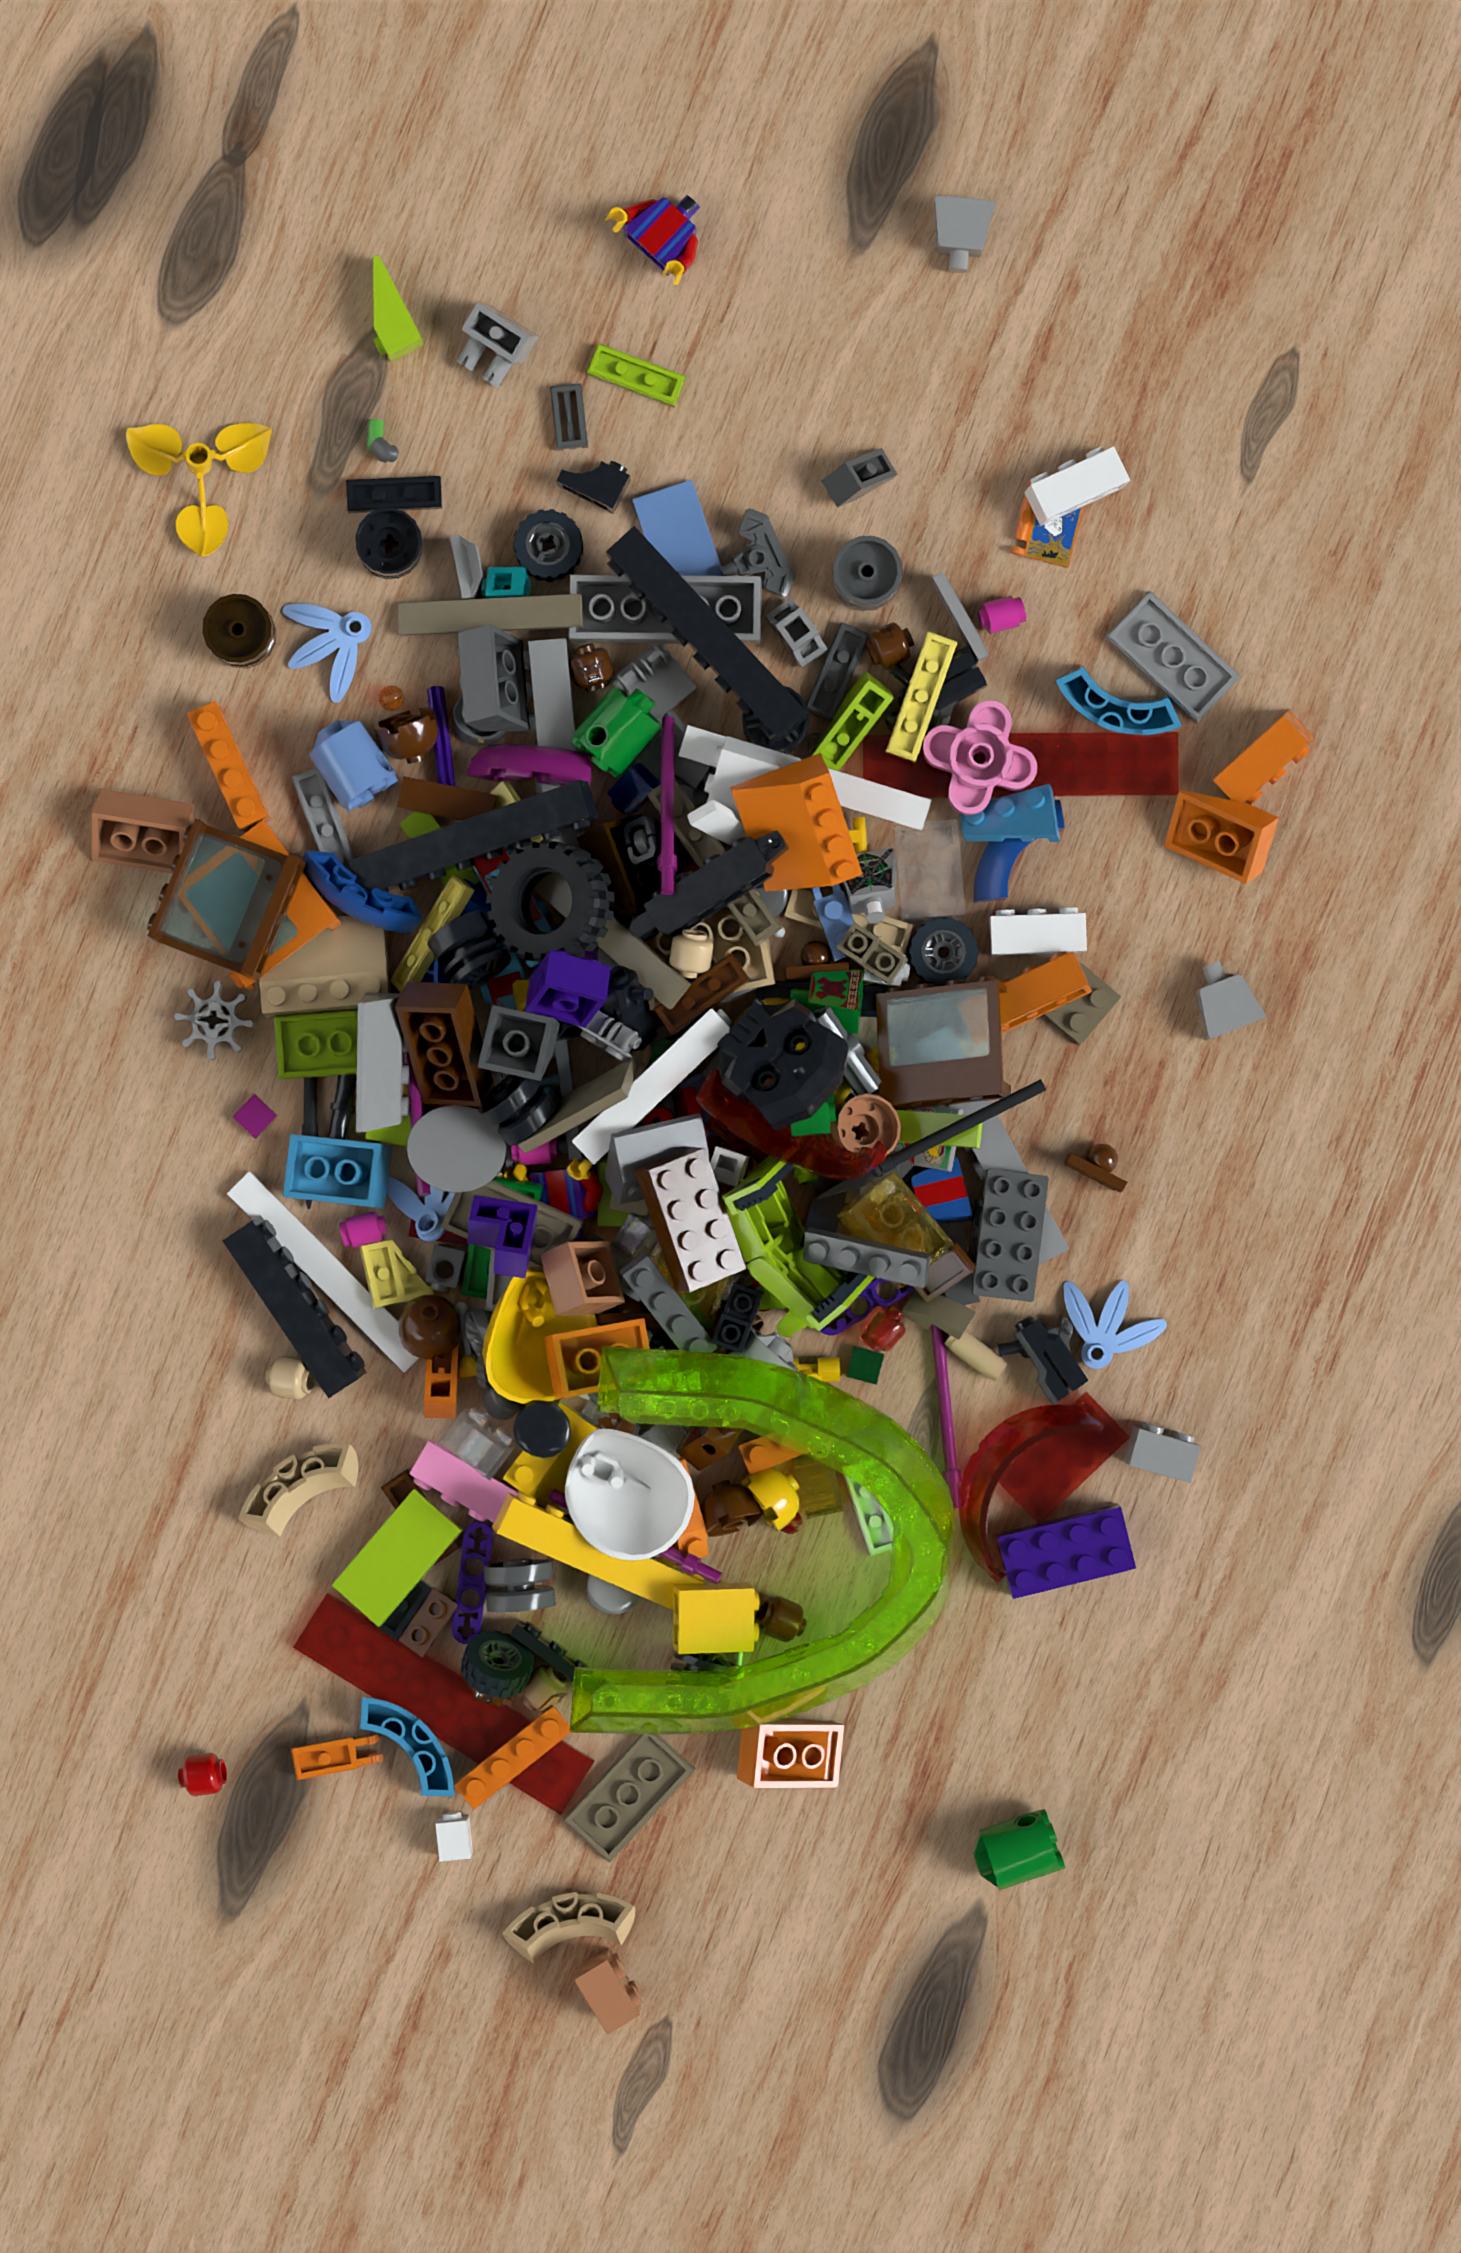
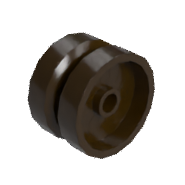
M230 594L219 598L208 608L203 618L202 633L207 647L221 662L233 668L248 669L261 664L270 656L276 644L277 629L273 617L258 600L245 594ZM239 626L244 627V632L241 635H234V633L239 632Z

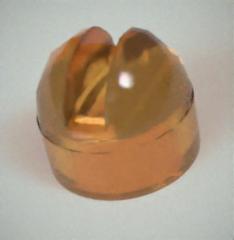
M386 686L379 693V702L387 711H397L404 704V694L397 686ZM395 692L398 693V697L393 698L387 702H384V697H387Z

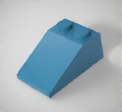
M290 1134L283 1197L385 1209L392 1146Z

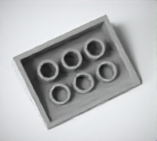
M366 993L358 1002L356 1132H366L399 1125L403 1120V1116H408L409 1097H403V1084H409V1065H404V1053H408L395 1008L401 995L399 993Z

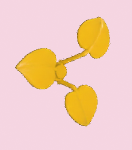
M256 423L233 424L220 431L215 439L216 448L221 454H217L215 450H210L203 443H193L179 457L177 456L182 451V440L174 428L164 424L128 428L126 438L129 452L137 466L145 473L153 476H164L170 472L173 462L180 463L186 459L189 471L197 475L200 507L190 505L181 510L176 519V532L182 543L199 557H206L215 552L227 536L229 522L227 514L221 506L210 505L206 507L203 475L212 468V459L218 461L226 459L228 467L237 473L246 474L256 471L262 466L267 457L272 435L271 428Z

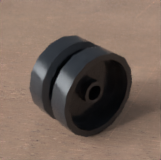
M508 1075L492 1089L479 1107L478 1112L491 1125L499 1124L497 1132L510 1146L518 1144L536 1132L555 1112L561 1098L548 1085L540 1086L541 1081Z

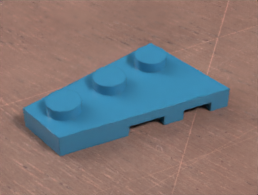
M1050 784L990 800L986 808L978 814L969 816L960 814L962 835L966 841L1002 842L1005 838H1020L1022 842H1033L1034 838H1046L1050 842H1061L1053 790Z

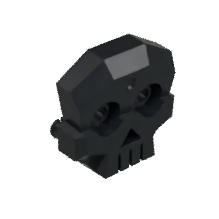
M796 999L778 1005H761L755 1001L747 1009L746 1014H743L738 1019V1023L729 1029V1033H726L717 1043L722 1061L720 1083L724 1090L742 1105L750 1102L768 1124L776 1130L811 1118L842 1084L849 1045L844 1038L817 1023L813 1013ZM799 1043H805L803 1049L796 1050V1046ZM769 1078L773 1079L771 1085L764 1086L765 1080Z

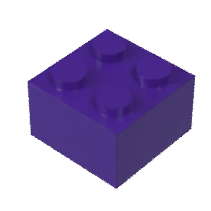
M549 950L529 979L525 1011L586 1028L606 1001L611 967L600 964V962L593 959L585 960L571 956L565 951Z

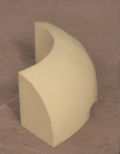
M324 1444L314 1446L312 1451L297 1457L293 1454L273 1467L274 1472L261 1485L257 1483L247 1497L238 1519L255 1530L281 1537L292 1515L312 1497L335 1488H355L358 1478V1459L354 1448L350 1444Z
M577 1892L561 1894L552 1897V1900L535 1908L532 1906L510 1923L502 1934L516 1951L534 1963L550 1947L574 1937L596 1936L622 1945L633 1925L635 1907L622 1899L602 1893H597V1895L578 1894Z

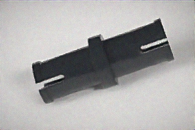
M338 1075L334 1103L331 1102L330 1109L333 1111L327 1137L348 1140L351 1113H355L356 1108L353 1106L357 1078Z

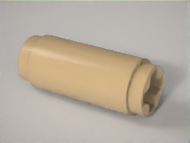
M966 1330L959 1340L949 1335L944 1343L949 1347L950 1351L993 1381L997 1380L1007 1366L1002 1357Z

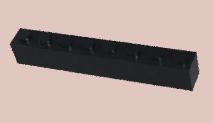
M635 526L606 551L610 559L607 563L610 569L619 578L623 574L631 582L628 587L640 601L646 598L653 607L650 611L662 624L667 621L675 629L671 634L683 647L687 644L690 645L696 652L693 655L696 662L704 670L710 667L717 675L714 679L715 682L725 693L732 691L739 698L736 704L748 717L753 713L761 722L757 727L769 740L775 737L780 743L808 717L807 711Z
M577 780L349 860L352 873L356 876L355 882L371 892L372 889L378 888L389 893L390 890L398 887L400 891H405L419 886L417 881L428 877L429 881L438 880L447 876V870L457 868V871H463L475 867L474 861L482 858H485L486 861L499 859L504 856L503 851L511 848L524 849L525 843L542 837L543 840L559 838L562 836L561 831L572 827V831H579L591 826L590 821L599 818L588 781Z

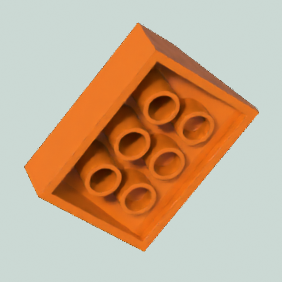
M821 753L730 787L747 838L752 836L758 839L777 830L781 833L789 847L787 851L772 863L774 866L773 876L763 883L766 892L834 886L863 875L830 772Z

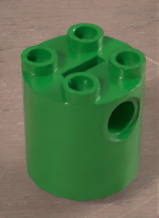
M613 685L575 730L570 741L581 751H586L592 756L591 760L605 772L608 771L617 778L620 774L622 775L662 727L661 723L650 713L656 703L637 687L629 696L622 689Z
M1045 1809L979 1830L980 1835L973 1852L980 1876L996 1886L999 1891L1065 1869L1061 1852L1056 1845V1842H1058Z

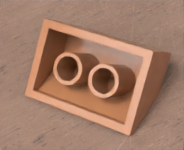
M100 789L92 810V861L173 874L171 871L173 860L177 854L181 855L185 845L183 842L184 833L187 827L194 823V804Z

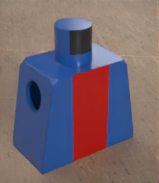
M958 1157L954 1158L952 1172L927 1169L910 1177L913 1192L895 1196L899 1214L917 1210L920 1223L924 1225L972 1221V1211Z

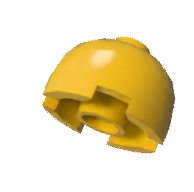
M768 1468L753 1475L749 1474L740 1481V1484L747 1486L754 1494V1499L763 1510L764 1521L770 1527L774 1525L776 1532L787 1526L794 1519L799 1509V1497L796 1490L800 1486L790 1473L784 1476L777 1469Z

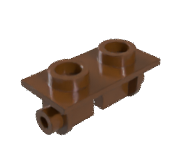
M433 1587L398 1640L424 1658L458 1607V1604L455 1603L456 1600L446 1593L444 1595Z

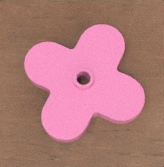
M984 701L975 706L964 730L948 725L937 726L927 733L923 741L922 752L928 764L934 768L951 773L952 778L948 788V800L952 808L963 815L969 816L982 812L988 805L995 786L1012 791L1022 790L1032 783L1037 774V762L1033 754L1023 747L1009 743L1008 736L1012 725L1011 715L1008 709L997 701ZM981 754L985 762L978 764L973 760V756Z

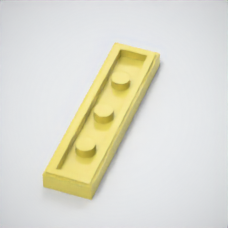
M927 632L886 753L916 762L957 645L956 641Z
M454 874L451 876L390 979V982L401 993L407 982H421L435 958L427 945L429 938L445 924L460 916L475 891L461 877Z

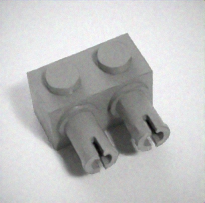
M477 302L461 329L468 333L470 338L456 361L461 365L464 364L465 368L474 371L485 348H491L496 355L482 378L499 388L512 364H524L539 336L492 305Z

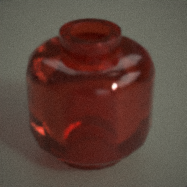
M876 1306L860 1324L859 1330L862 1335L859 1338L877 1353L881 1350L889 1352L906 1333V1328L901 1322L905 1317L892 1306H889L887 1310L881 1306Z

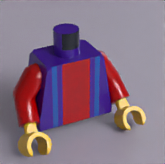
M688 195L676 206L663 197L658 201L649 199L631 204L622 209L615 207L610 210L604 219L605 221L613 219L617 222L612 229L615 233L620 231L623 225H626L624 227V236L663 271L662 277L673 274L675 276L674 285L679 284L682 275L695 262L698 239L696 237V226L689 219L700 207Z
M574 1158L568 1167L530 1173V1176H525L527 1169L524 1165L519 1164L516 1165L514 1171L512 1168H508L503 1176L504 1178L543 1184L541 1202L579 1219L597 1214V1208L604 1191L602 1184L597 1178V1164H592L588 1159H584L580 1164L578 1159ZM581 1227L576 1235V1238L583 1236Z

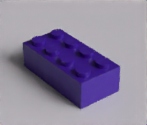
M1118 1504L995 1534L1010 1596L1013 1599L1136 1569L1122 1508Z

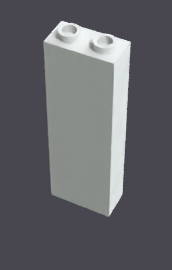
M712 1008L707 1011L633 1082L628 1098L601 1112L572 1142L595 1164L609 1150L611 1134L632 1129L718 1047L717 1043L726 1033H729V1026L733 1021L721 1009L717 1012Z

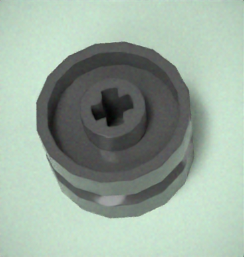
M859 536L846 542L837 553L832 570L833 587L839 599L847 606L860 611L877 610L887 605L896 595L902 578V561L896 549L886 540L875 536ZM868 568L869 573L873 571V575L871 577H864L862 569Z
M511 1559L483 1566L484 1582L486 1584L505 1587L491 1590L485 1594L487 1612L531 1611L556 1605L555 1589L549 1585H534L535 1583L546 1582L553 1577L552 1560Z

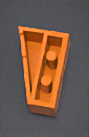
M1289 709L1221 771L1213 781L1232 801L1245 802L1251 805L1263 794L1259 789L1267 781L1273 785L1286 773L1283 767L1288 762L1293 760L1297 764L1310 752L1306 746L1315 737Z

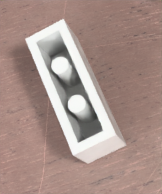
M1103 447L1096 448L1085 455L1086 460L1076 463L1075 459L1070 460L1058 467L1059 472L1051 476L1045 472L1030 480L1031 485L1024 493L1040 526L1124 488L1131 481L1115 447L1105 451Z
M1059 908V914H1046V909H1028L1027 915H1015V910H997L996 916L989 917L990 956L1057 954L1064 951L1067 953L1072 951L1074 953H1085L1087 951L1086 913H1078V908Z

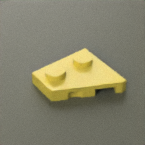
M393 1240L360 1247L373 1309L409 1302L422 1295H434L431 1287L424 1283L416 1273L415 1267L403 1257L402 1251Z

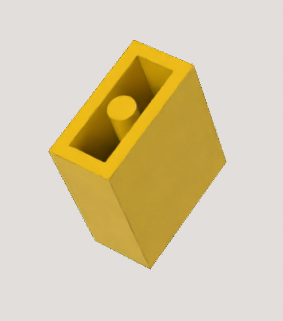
M748 1582L673 1584V1649L678 1654L754 1652V1642H758L759 1639L758 1624L754 1623V1611L759 1609L758 1592Z

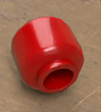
M214 1753L188 1756L184 1760L183 1768L178 1770L179 1784L181 1788L185 1787L189 1795L193 1797L216 1794L222 1789V1785L227 1783L226 1764L223 1759H219Z

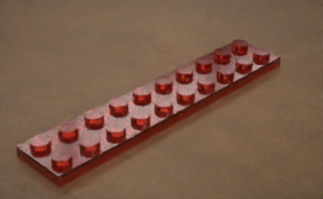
M1118 732L1009 733L1008 741L1010 744L1023 747L1033 754L1037 762V774L1032 783L1022 790L1012 791L995 786L991 798H1000L1050 784L1054 797L1178 796V732H1164L1152 735H1132ZM865 735L862 739L863 779L923 798H948V788L952 775L950 772L934 768L928 764L923 756L922 745L916 762H912L886 753L891 735ZM976 754L973 756V760L976 763L983 764L985 762L983 755Z
M330 1593L325 1595L293 1647L371 1697L390 1702L409 1711L420 1719L438 1739L478 1764L532 1722L531 1719L504 1702L501 1706L494 1707L475 1700L472 1696V1690L468 1689V1682L464 1681L461 1675L427 1654L422 1658L402 1642L394 1640L373 1625L368 1617ZM562 1739L509 1783L561 1815L595 1759Z

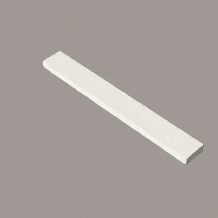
M688 725L678 756L717 768V765L712 764L713 756L717 745L723 747L727 737ZM828 768L840 806L922 831L931 803L930 799Z
M251 1171L227 1193L253 1220L262 1216L264 1220H268L276 1230L275 1237L281 1246L289 1249L294 1257V1262L404 1373L419 1359V1357L413 1356L403 1347L399 1336L398 1320L385 1307L373 1309L369 1290Z

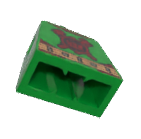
M863 970L815 972L811 976L810 989H791L790 1002L796 999L812 1013L824 1006H829L846 1031H849L851 1034H858L863 999Z

